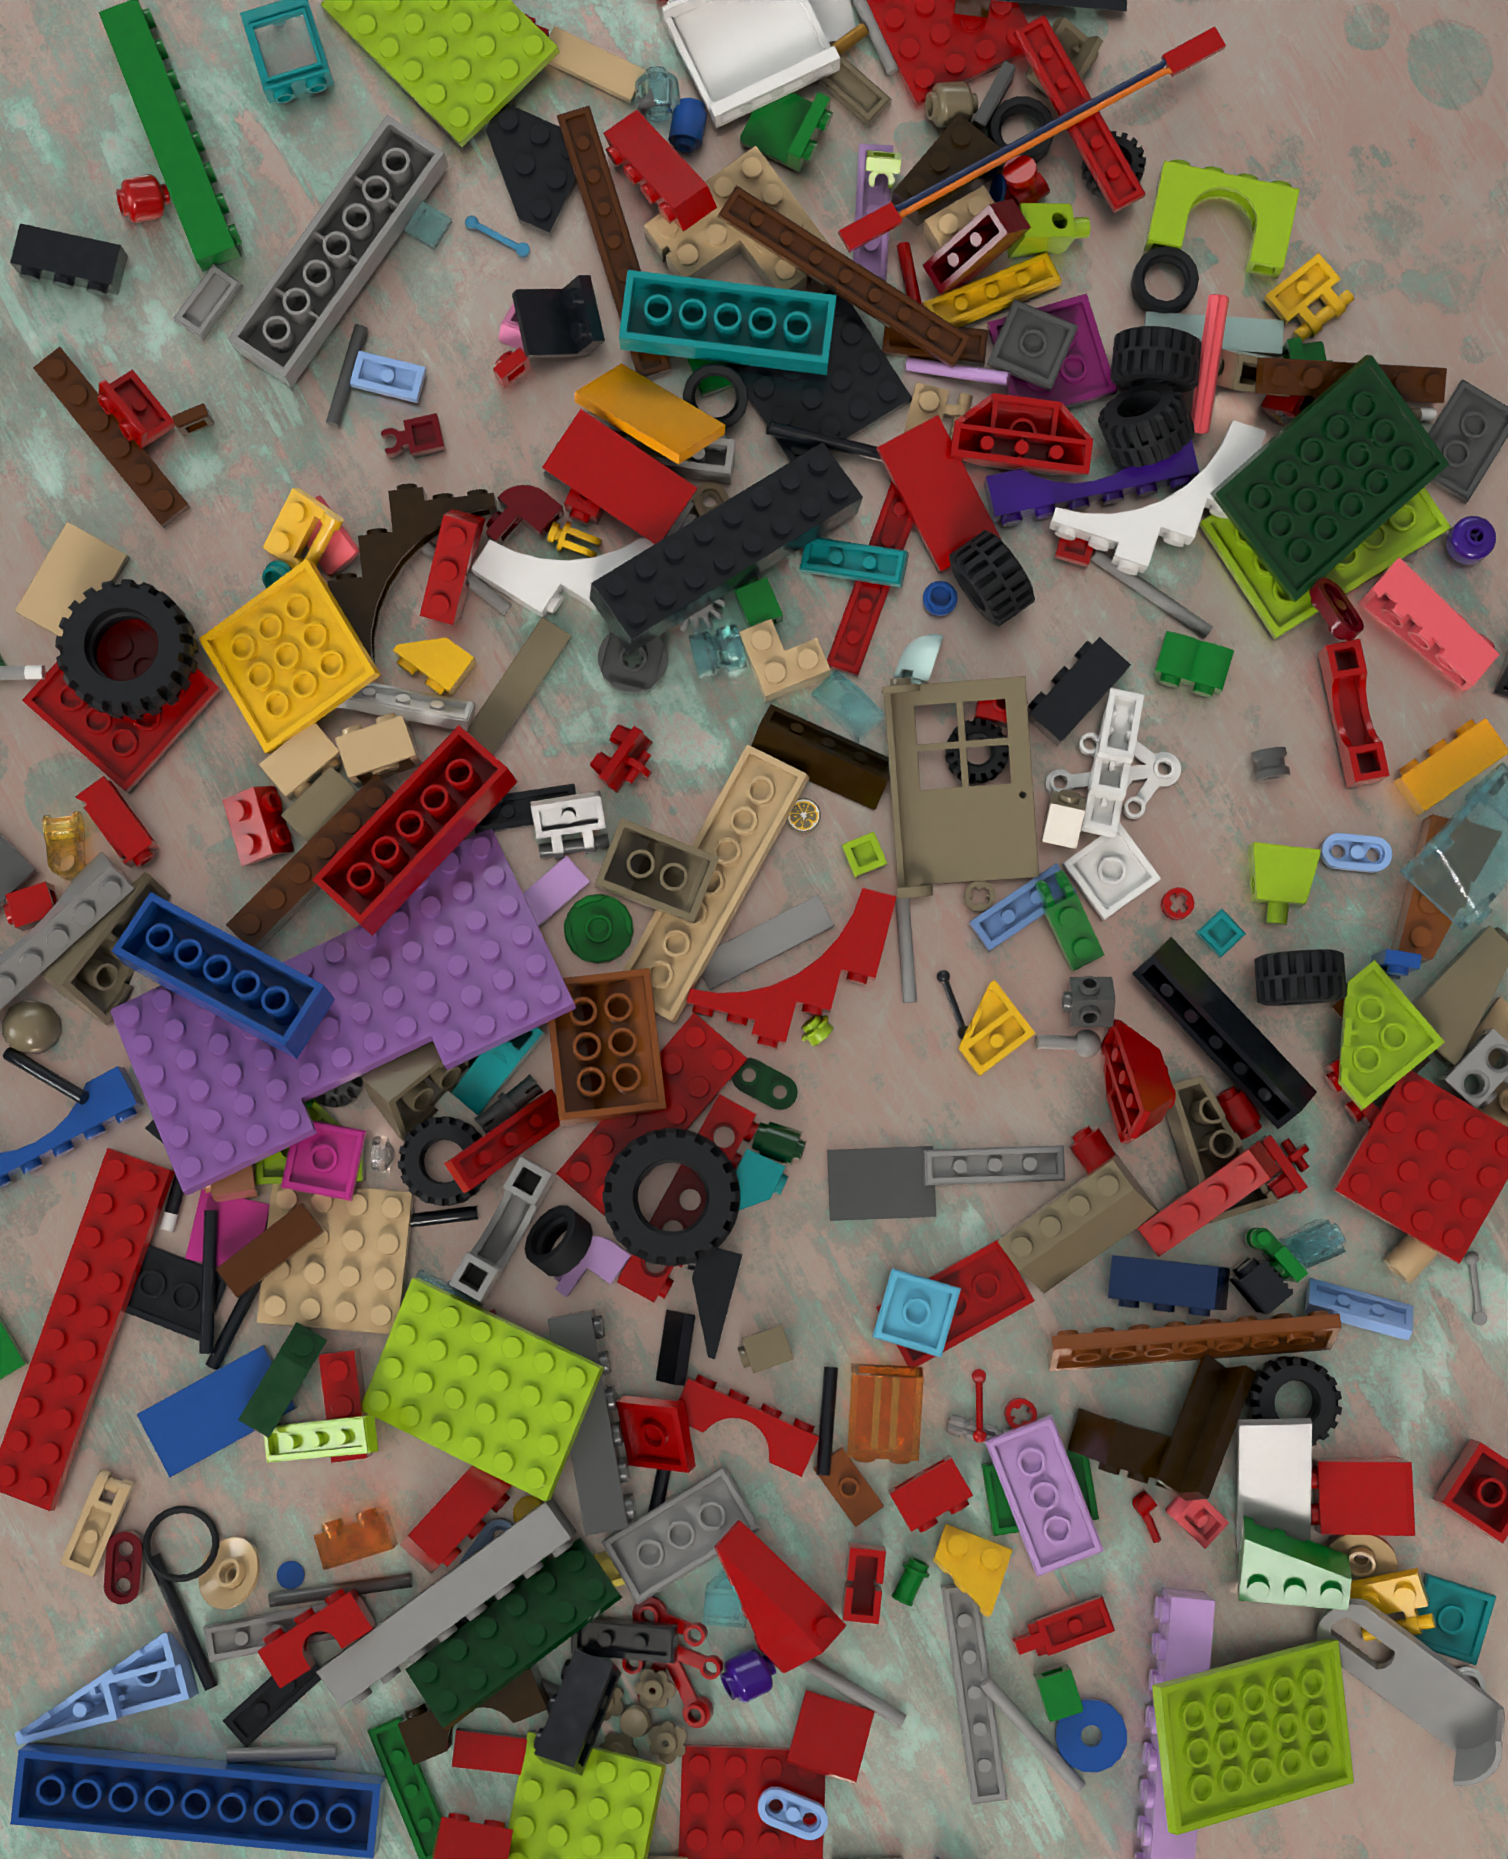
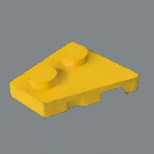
M994 979L989 983L957 1049L976 1074L981 1076L1036 1033Z
M945 1524L932 1560L944 1573L949 1574L953 1578L954 1584L963 1593L966 1592L981 1608L979 1611L983 1615L990 1617L1013 1550Z

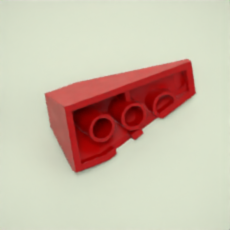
M738 1520L714 1546L730 1584L734 1586L740 1599L742 1612L751 1624L758 1648L781 1673L785 1674L822 1654L847 1626L827 1603L742 1521Z

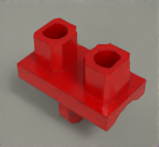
M617 725L609 739L612 744L618 747L614 755L609 757L600 752L596 754L590 763V766L599 775L598 778L616 793H618L625 781L632 784L639 774L647 779L652 774L645 765L651 758V755L646 751L653 742L636 726L629 729L622 725Z
M1265 1135L1258 1141H1260L1281 1169L1278 1172V1176L1265 1184L1268 1190L1273 1192L1276 1199L1279 1200L1291 1193H1301L1307 1189L1308 1186L1291 1164L1294 1162L1300 1172L1310 1167L1302 1157L1310 1150L1306 1143L1296 1148L1292 1141L1287 1138L1280 1143L1287 1152V1155H1285L1271 1135Z

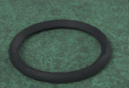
M174 1506L158 1514L150 1522L143 1539V1554L150 1569L159 1577L173 1582H187L204 1574L213 1565L219 1550V1534L216 1525L206 1513L190 1506ZM186 1513L200 1518L209 1528L212 1536L211 1552L205 1563L197 1570L188 1574H171L161 1569L154 1561L150 1549L151 1537L155 1528L162 1520L174 1514Z

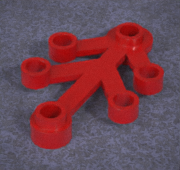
M652 1596L639 1605L636 1603L633 1607V1621L678 1624V1633L684 1635L686 1643L690 1646L696 1647L701 1645L708 1636V1631L704 1624L700 1622L691 1623L669 1614L664 1602L657 1597ZM645 1610L653 1612L654 1621H649L645 1618ZM691 1629H697L701 1633V1639H694L690 1633ZM678 1644L677 1661L675 1663L653 1662L651 1669L656 1673L660 1670L666 1672V1669H668L685 1705L682 1711L684 1721L693 1728H701L712 1719L714 1708L708 1698L697 1696L682 1663L699 1669L704 1678L712 1680L717 1678L723 1671V1662L716 1655L707 1656ZM622 1659V1667L629 1674H637L645 1667L646 1661L638 1660L639 1667L636 1668L630 1665L629 1659ZM713 1662L717 1667V1672L712 1673L708 1671L706 1663ZM637 1694L638 1701H639V1703H640V1696H641V1695H638V1694ZM691 1709L699 1710L701 1719H694L691 1715Z

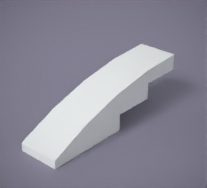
M1115 688L1109 689L1086 796V811L1081 827L1083 832L1115 838L1117 835L1122 802L1126 796L1130 766L1135 754L1144 701L1143 694Z

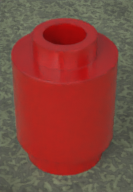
M1232 1086L1216 1095L1218 1103L1226 1114V1120L1234 1133L1237 1132L1241 1140L1253 1135L1262 1128L1259 1122L1261 1119L1251 1100L1240 1089L1236 1090Z
M1088 1125L1071 1137L1074 1143L1069 1147L1087 1174L1116 1155L1099 1127L1092 1130Z

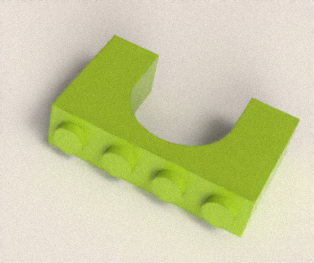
M1164 160L1157 183L1144 251H1150L1153 248L1162 246L1181 249L1189 212L1197 204L1205 200L1225 199L1237 204L1246 213L1251 224V241L1244 272L1278 278L1286 260L1300 189L1292 187L1290 183L1276 180L1270 183L1258 180L1252 174L1241 173L1237 176L1224 173V170L1214 166H1207L1203 169L1190 166V163L1185 160Z

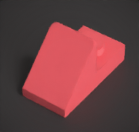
M1177 1495L1165 1509L1166 1513L1205 1549L1229 1524L1207 1499L1185 1501Z

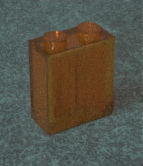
M851 1363L846 1443L847 1457L864 1463L873 1462L875 1459H889L890 1462L895 1464H908L910 1461H919L924 1384L922 1367Z

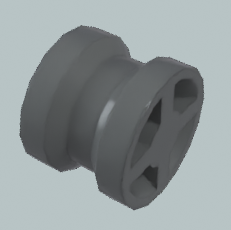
M1286 747L1266 748L1251 753L1252 760L1257 765V771L1254 774L1256 781L1274 780L1291 775L1290 768L1285 765L1284 760L1287 755Z

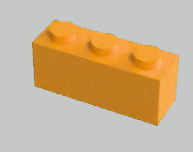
M1486 718L1477 724L1473 719L1469 720L1455 730L1458 737L1453 741L1447 743L1443 738L1426 750L1430 757L1421 763L1415 758L1398 770L1402 776L1393 783L1417 816L1508 754L1507 746Z

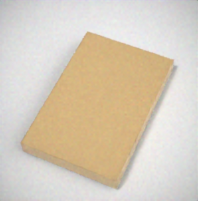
M66 522L16 607L15 612L51 633L62 636L63 630L58 626L62 617L69 619L72 611L68 607L72 602L76 600L80 604L86 599L83 592L91 587L98 591L102 589L101 584L103 582L112 580L115 583L129 556Z

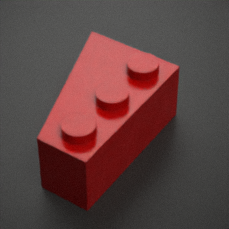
M471 1466L407 1535L400 1546L430 1574L441 1563L448 1567L462 1552L457 1547L458 1544L466 1536L473 1540L485 1527L486 1523L482 1518L488 1511L492 1509L497 1513L511 1498L506 1492L512 1485Z

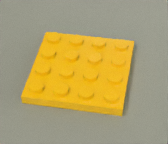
M305 559L199 638L200 643L267 754H272L291 737L316 723L381 675L314 562L309 559Z

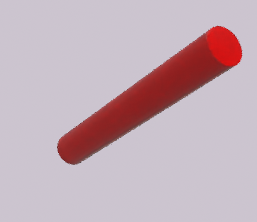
M901 242L896 247L905 292L907 296L922 305L910 243Z

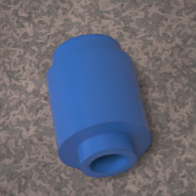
M682 98L678 101V105L674 107L668 141L674 146L675 150L682 153H692L694 150L702 147L707 120L705 104L702 101L694 98Z

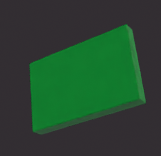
M1065 1450L1092 1520H1098L1099 1515L1089 1458L1073 1451ZM993 1462L981 1464L992 1535L999 1536L1019 1532Z

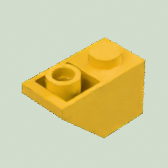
M447 637L398 644L393 649V652L399 658L396 663L411 675H414L417 671L426 677L427 680L424 684L440 696L445 691L453 697L477 665L473 656Z

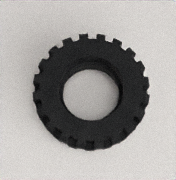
M122 579L121 584L116 585L110 580L101 584V590L96 591L92 587L83 592L86 599L80 604L74 600L68 607L72 611L69 619L62 617L58 626L63 630V634L56 637L55 647L60 651V655L56 657L58 668L64 672L63 679L67 685L92 708L119 719H123L124 716H128L132 720L143 719V714L150 713L154 716L163 712L161 707L166 703L171 706L179 700L176 696L181 689L187 691L192 683L188 680L190 672L196 673L198 662L194 659V654L199 653L198 642L193 637L195 630L192 623L186 618V614L163 591H158L153 585L145 582L139 585L134 580ZM130 619L142 620L152 626L158 636V652L153 664L145 673L131 680L116 681L107 677L101 671L97 662V650L103 635L112 626L121 621Z
M677 1128L653 1130L633 1139L616 1155L604 1180L605 1186L604 1192H602V1203H604L605 1218L613 1231L612 1234L627 1251L652 1264L679 1266L696 1262L710 1255L729 1236L739 1213L740 1186L731 1161L714 1142L690 1130ZM666 1163H679L694 1170L701 1178L706 1191V1203L701 1216L694 1224L680 1231H665L654 1227L645 1219L638 1203V1191L644 1177L653 1168Z

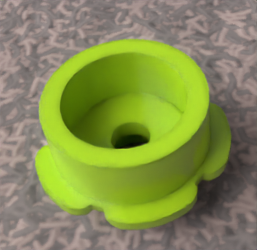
M813 1015L801 1027L805 1032L801 1039L803 1041L807 1039L812 1046L821 1043L834 1029L828 1022V1016L819 1017L818 1015Z

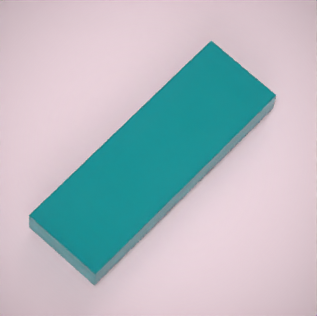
M817 538L804 546L799 569L803 573L902 588L909 553L904 550Z

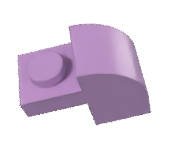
M592 1236L591 1245L580 1263L570 1272L554 1278L559 1282L555 1290L568 1297L587 1269L609 1284H612L632 1254L611 1239L602 1236Z

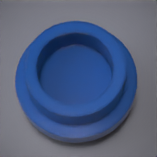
M935 581L926 587L923 593V604L929 613L935 616H945L956 607L958 596L951 584L945 581Z

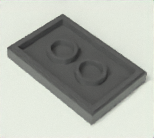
M1463 379L1458 383L1428 432L1450 464L1431 481L1432 484L1466 504L1508 438V406Z
M933 1146L827 1150L830 1221L936 1217L935 1185L924 1186L922 1150H933Z

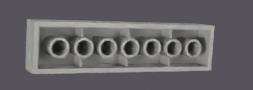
M387 114L228 339L235 351L292 388L448 168L444 151Z

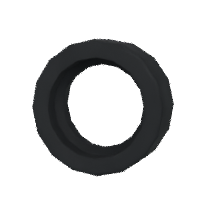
M1016 96L1005 100L995 109L990 120L988 138L999 147H1005L1007 144L1002 138L1001 127L1004 121L1014 114L1031 116L1040 124V127L1051 122L1053 117L1050 110L1041 101L1029 96ZM1054 136L1019 155L1029 156L1035 160V163H1038L1047 155Z
M1170 246L1153 248L1141 257L1133 271L1131 290L1134 300L1144 311L1163 314L1181 312L1189 305L1197 291L1199 281L1197 266L1190 255L1179 248ZM1157 263L1172 264L1180 269L1184 275V290L1180 296L1173 300L1164 301L1156 299L1146 290L1145 274L1150 267Z
M721 363L705 364L694 370L687 379L683 391V400L698 408L695 401V392L701 381L710 376L726 378L735 389V405L726 415L713 418L725 424V429L736 424L745 413L748 403L747 385L741 374L731 366Z
M559 1205L549 1209L535 1222L526 1238L524 1248L526 1258L548 1276L559 1277L570 1272L584 1258L591 1245L593 1235L591 1224L569 1206ZM566 1231L561 1242L551 1251L554 1243Z

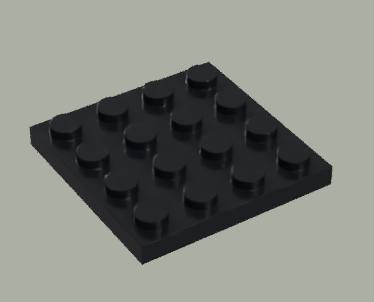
M827 290L822 294L836 295L827 375L727 363V365L741 374L747 385L748 400L765 427H767L768 421H774L850 440L912 401V397L854 306L831 290ZM772 436L788 463L816 447Z

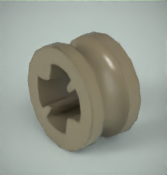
M974 881L964 891V904L972 912H985L994 904L996 893L990 883ZM975 888L977 891H981L984 888L989 894L985 897L989 899V902L986 905L981 902L977 905L973 904L970 900L974 897V895L970 894L972 889Z

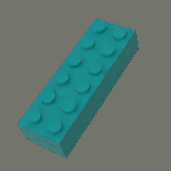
M628 270L619 331L620 350L827 375L836 295Z

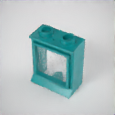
M280 0L240 13L263 91L269 103H286L294 99L296 95L306 92L319 93L324 91L329 85L334 84L308 0Z

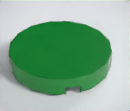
M604 894L587 895L575 902L567 913L564 922L565 940L571 951L583 961L593 964L610 963L621 957L631 945L634 934L633 920L626 906L614 897Z

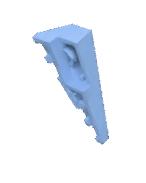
M170 1631L161 1634L72 1694L66 1700L41 1715L38 1719L16 1732L17 1746L114 1721L126 1715L194 1697L199 1692L190 1657Z

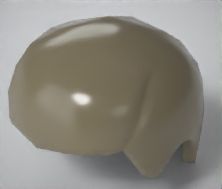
M22 1000L9 1007L2 1021V1035L5 1042L11 1048L25 1053H44L56 1044L61 1033L60 1018L53 1007L39 1001Z

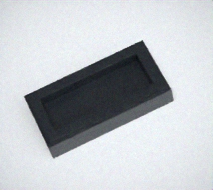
M666 1310L656 1374L657 1381L672 1385H685L695 1323L694 1314Z

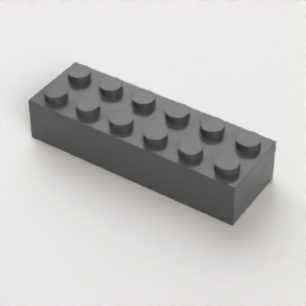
M591 1309L552 1316L548 1319L552 1342L604 1366L596 1390L571 1448L585 1536L629 1528L631 1518H635L636 1506L633 1493H626L625 1482H629L630 1472L627 1457L620 1458L618 1446H622L624 1440L620 1421L614 1422L612 1410H616L617 1397L615 1387H608L606 1374H610L612 1370L608 1351L601 1350L600 1339L605 1337L602 1315L595 1316V1310Z

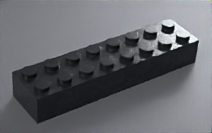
M822 442L592 582L589 599L628 654L858 514L863 496Z

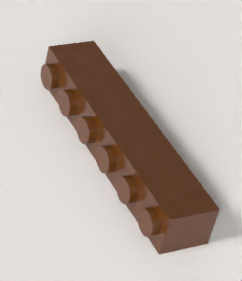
M375 774L226 926L241 941L261 950L321 890L312 879L395 792Z

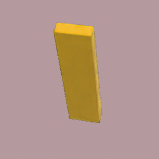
M1045 252L924 301L922 305L959 328L1012 306L1014 299L1022 302L1059 287L1062 280L1048 252Z

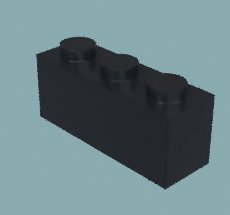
M20 223L10 263L19 273V276L25 280L40 282V278L51 280L54 285L64 289H73L74 286L86 288V291L91 294L105 297L107 293L119 295L128 255L119 244Z
M1101 637L1093 644L1087 640L1074 655L1078 661L1069 670L1064 666L1051 680L1055 686L1050 692L1045 695L1041 691L1028 705V708L1032 710L1028 715L1029 722L1057 747L1131 666L1127 660Z
M574 1650L572 1658L566 1660L561 1672V1680L563 1681L559 1691L552 1695L548 1704L547 1713L549 1717L545 1727L540 1728L534 1741V1749H536L534 1754L543 1763L580 1776L583 1775L622 1673L614 1663Z

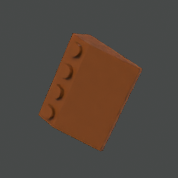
M650 968L563 978L576 1009L548 1022L560 1126L599 1122L666 1109Z

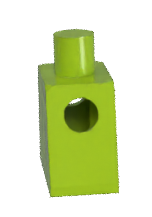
M1021 203L1018 208L1031 228L1007 249L1008 259L1034 257L1048 252L1049 255L1063 253L1074 239L1088 238L1090 236V220L1088 217H1074L1072 205L1069 203Z
M1253 842L1248 846L1251 901L1268 904L1267 924L1286 926L1289 907H1302L1306 905L1321 849Z

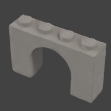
M520 1156L503 1186L505 1193L493 1217L474 1248L464 1255L449 1285L479 1302L489 1298L555 1181L557 1174L526 1157Z

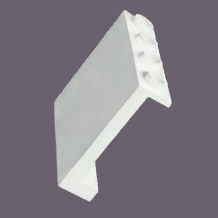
M669 0L666 6L662 7L664 22L716 128L840 70V56L835 46H830L808 0Z

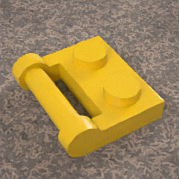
M292 488L262 548L279 560L287 563L293 569L305 560L300 556L320 519L322 526L305 559L312 560L317 567L335 530H340L344 519L301 488Z

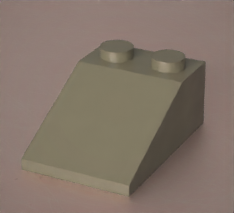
M621 818L594 886L627 900L694 923L719 856Z

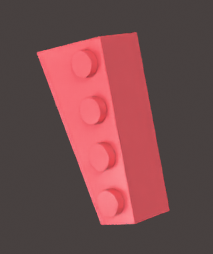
M1400 557L1379 577L1358 602L1463 691H1467L1474 686L1500 655L1494 649L1495 645L1490 639L1482 634H1478L1461 615L1451 608Z

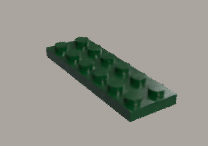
M577 1539L570 1548L558 1557H553L539 1571L528 1579H524L508 1594L495 1601L482 1613L467 1622L405 1669L443 1729L449 1730L623 1598L583 1539Z

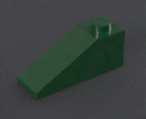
M296 1322L238 1421L269 1438L327 1340Z

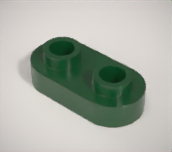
M748 1058L746 1063L732 1078V1082L738 1090L775 1110H785L796 1101L798 1091L795 1082L790 1077L757 1059ZM750 1068L755 1071L756 1078L752 1082L743 1080L742 1073L745 1069ZM778 1085L784 1086L787 1090V1095L783 1099H777L773 1095V1089Z

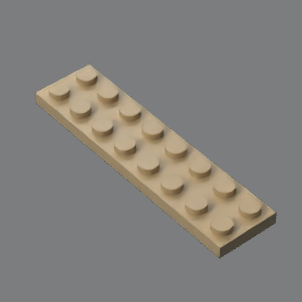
M746 745L692 844L693 847L719 856L694 923L656 910L623 971L650 968L655 1013L673 1023H676L686 1005L689 990L696 987L810 778L806 773L749 745Z

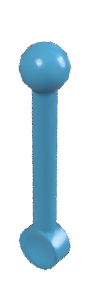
M471 215L465 219V225L469 229L476 228L515 249L519 257L525 258L529 255L530 248L527 243L521 242L518 244L479 223L475 216Z

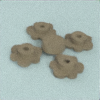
M647 1668L641 1672L640 1682L635 1685V1692L641 1695L640 1704L642 1706L631 1705L625 1709L624 1702L621 1700L624 1692L620 1687H616L603 1721L609 1720L611 1716H619L621 1714L620 1728L623 1733H620L618 1736L615 1733H609L605 1737V1742L600 1744L599 1748L637 1757L638 1750L633 1746V1738L642 1737L648 1733V1737L652 1742L649 1747L650 1752L654 1755L659 1754V1758L663 1763L670 1764L675 1761L677 1756L680 1757L686 1753L684 1743L688 1735L684 1728L675 1727L671 1721H665L662 1726L655 1725L651 1728V1716L646 1709H651L654 1706L660 1709L665 1708L668 1705V1699L675 1695L676 1687L673 1682L668 1681L667 1672L660 1670L656 1673L653 1669Z

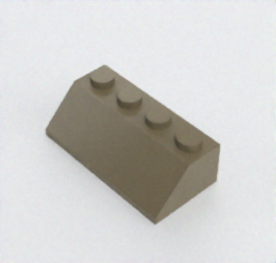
M1116 1154L1003 1234L998 1243L1018 1271L1043 1293H1046L1158 1214L1159 1210Z

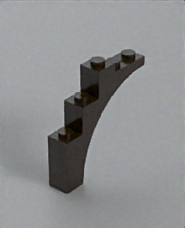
M412 483L401 484L396 487L397 490L388 491L393 532H387V529L375 528L367 530V535L358 536L362 577H357L355 573H344L337 575L336 580L327 581L330 591L374 664L375 637L380 612L390 587L404 566L429 541L439 536L443 515L449 510L456 509L480 517L492 516L497 512V500L494 493H488L485 489L468 491L467 496L453 497L451 493H441L433 495V500H427L424 488H417V484Z

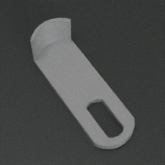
M1349 1599L1348 1610L1328 1608L1325 1610L1318 1623L1317 1641L1323 1639L1339 1640L1341 1667L1456 1752L1453 1775L1454 1786L1477 1784L1489 1778L1497 1770L1501 1762L1505 1725L1503 1706L1367 1600ZM1349 1617L1392 1649L1395 1654L1387 1662L1376 1663L1368 1655L1360 1651L1359 1648H1356L1351 1642L1344 1639L1342 1635L1332 1630L1334 1623L1342 1618Z

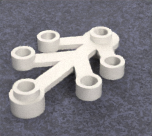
M1086 733L1079 740L1078 746L1083 754L1094 757L1096 747L1088 750L1084 747L1083 741L1086 738H1091L1095 741L1097 747L1098 735ZM1138 741L1136 742L1134 756L1145 765L1130 766L1127 787L1132 781L1147 780L1137 795L1129 798L1123 805V812L1130 819H1137L1145 812L1146 803L1158 787H1168L1174 784L1181 774L1180 762L1173 754L1168 752L1154 754ZM1166 763L1170 768L1169 774H1160L1158 765ZM1056 769L1047 776L1045 790L1050 795L1051 790L1060 792V790L1065 789L1072 790L1088 787L1091 772L1070 774L1066 770ZM1056 777H1063L1066 780V787L1063 789L1056 788L1054 779ZM1129 803H1138L1140 805V812L1132 814L1128 810Z

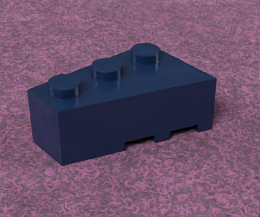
M1112 1255L1108 1298L1118 1299V1306L1139 1308L1140 1302L1153 1303V1310L1174 1312L1175 1306L1189 1307L1188 1314L1210 1316V1310H1227L1230 1268Z

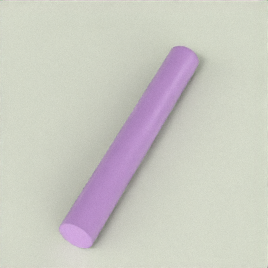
M908 357L906 361V371L1005 386L1008 385L1010 372L960 364H955L953 368H950L940 361Z

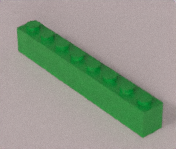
M129 0L100 11V18L196 262L202 272L209 270L213 264L219 266L240 258L241 256L237 245L242 244L240 235L235 224L228 225L225 214L230 213L223 193L216 195L212 183L218 180L210 161L204 163L200 152L205 151V147L198 130L191 132L188 121L193 120V116L186 100L179 101L176 90L181 89L174 69L167 71L163 61L169 58L162 39L155 40L151 29L156 28L157 25L150 8L143 9L139 0Z

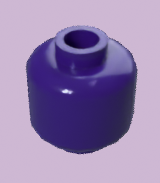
M1467 516L1460 519L1449 530L1446 537V548L1449 555L1456 562L1464 565H1473L1481 562L1493 551L1496 543V532L1492 524L1479 516Z
M751 1648L728 1659L724 1663V1672L720 1674V1678L727 1694L732 1700L737 1698L742 1703H749L772 1689V1676L776 1674L774 1664L765 1655L761 1656L758 1651Z

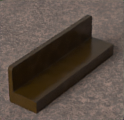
M770 704L762 718L751 747L806 773L810 777L808 781L872 810L877 808L890 779L889 757Z
M1210 1355L1202 1356L1155 1476L1159 1483L1185 1501L1209 1499L1256 1375L1253 1369L1247 1365L1226 1368Z

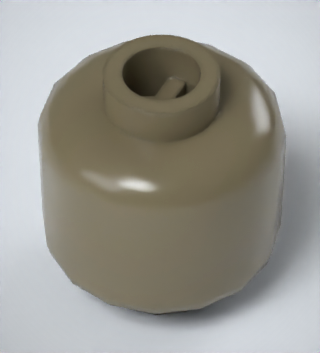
M963 81L939 82L926 95L925 110L927 118L932 120L939 128H947L959 114L970 122L973 114H976L978 111L977 94L972 93L969 85Z

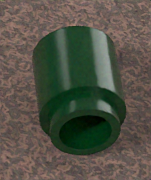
M771 1121L769 1124L760 1122L752 1149L760 1151L759 1154L764 1157L792 1165L794 1159L801 1160L807 1141L801 1139V1131Z

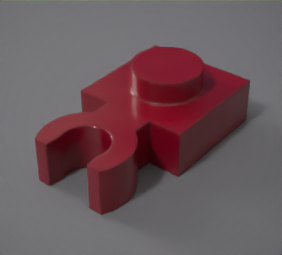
M437 413L403 420L405 427L403 431H398L394 428H386L381 431L383 439L395 438L397 440L394 447L385 449L387 457H396L405 448H409L412 457L446 450Z

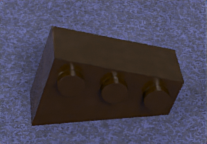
M1079 1408L1067 1449L1100 1462L1098 1466L1100 1470L1119 1475L1120 1469L1128 1471V1478L1148 1483L1149 1477L1155 1479L1171 1436L1123 1423V1421L1103 1417ZM1156 1480V1486L1168 1489Z

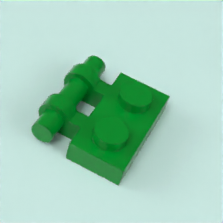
M1255 1227L1245 1233L1246 1244L1250 1248L1260 1249L1263 1252L1262 1255L1267 1261H1270L1269 1266L1274 1267V1272H1279V1277L1284 1278L1283 1281L1298 1283L1308 1274L1286 1246L1282 1245L1268 1229Z

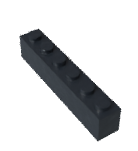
M1172 937L1155 950L1132 973L1277 1129L1299 1114L1317 1093L1308 1081Z

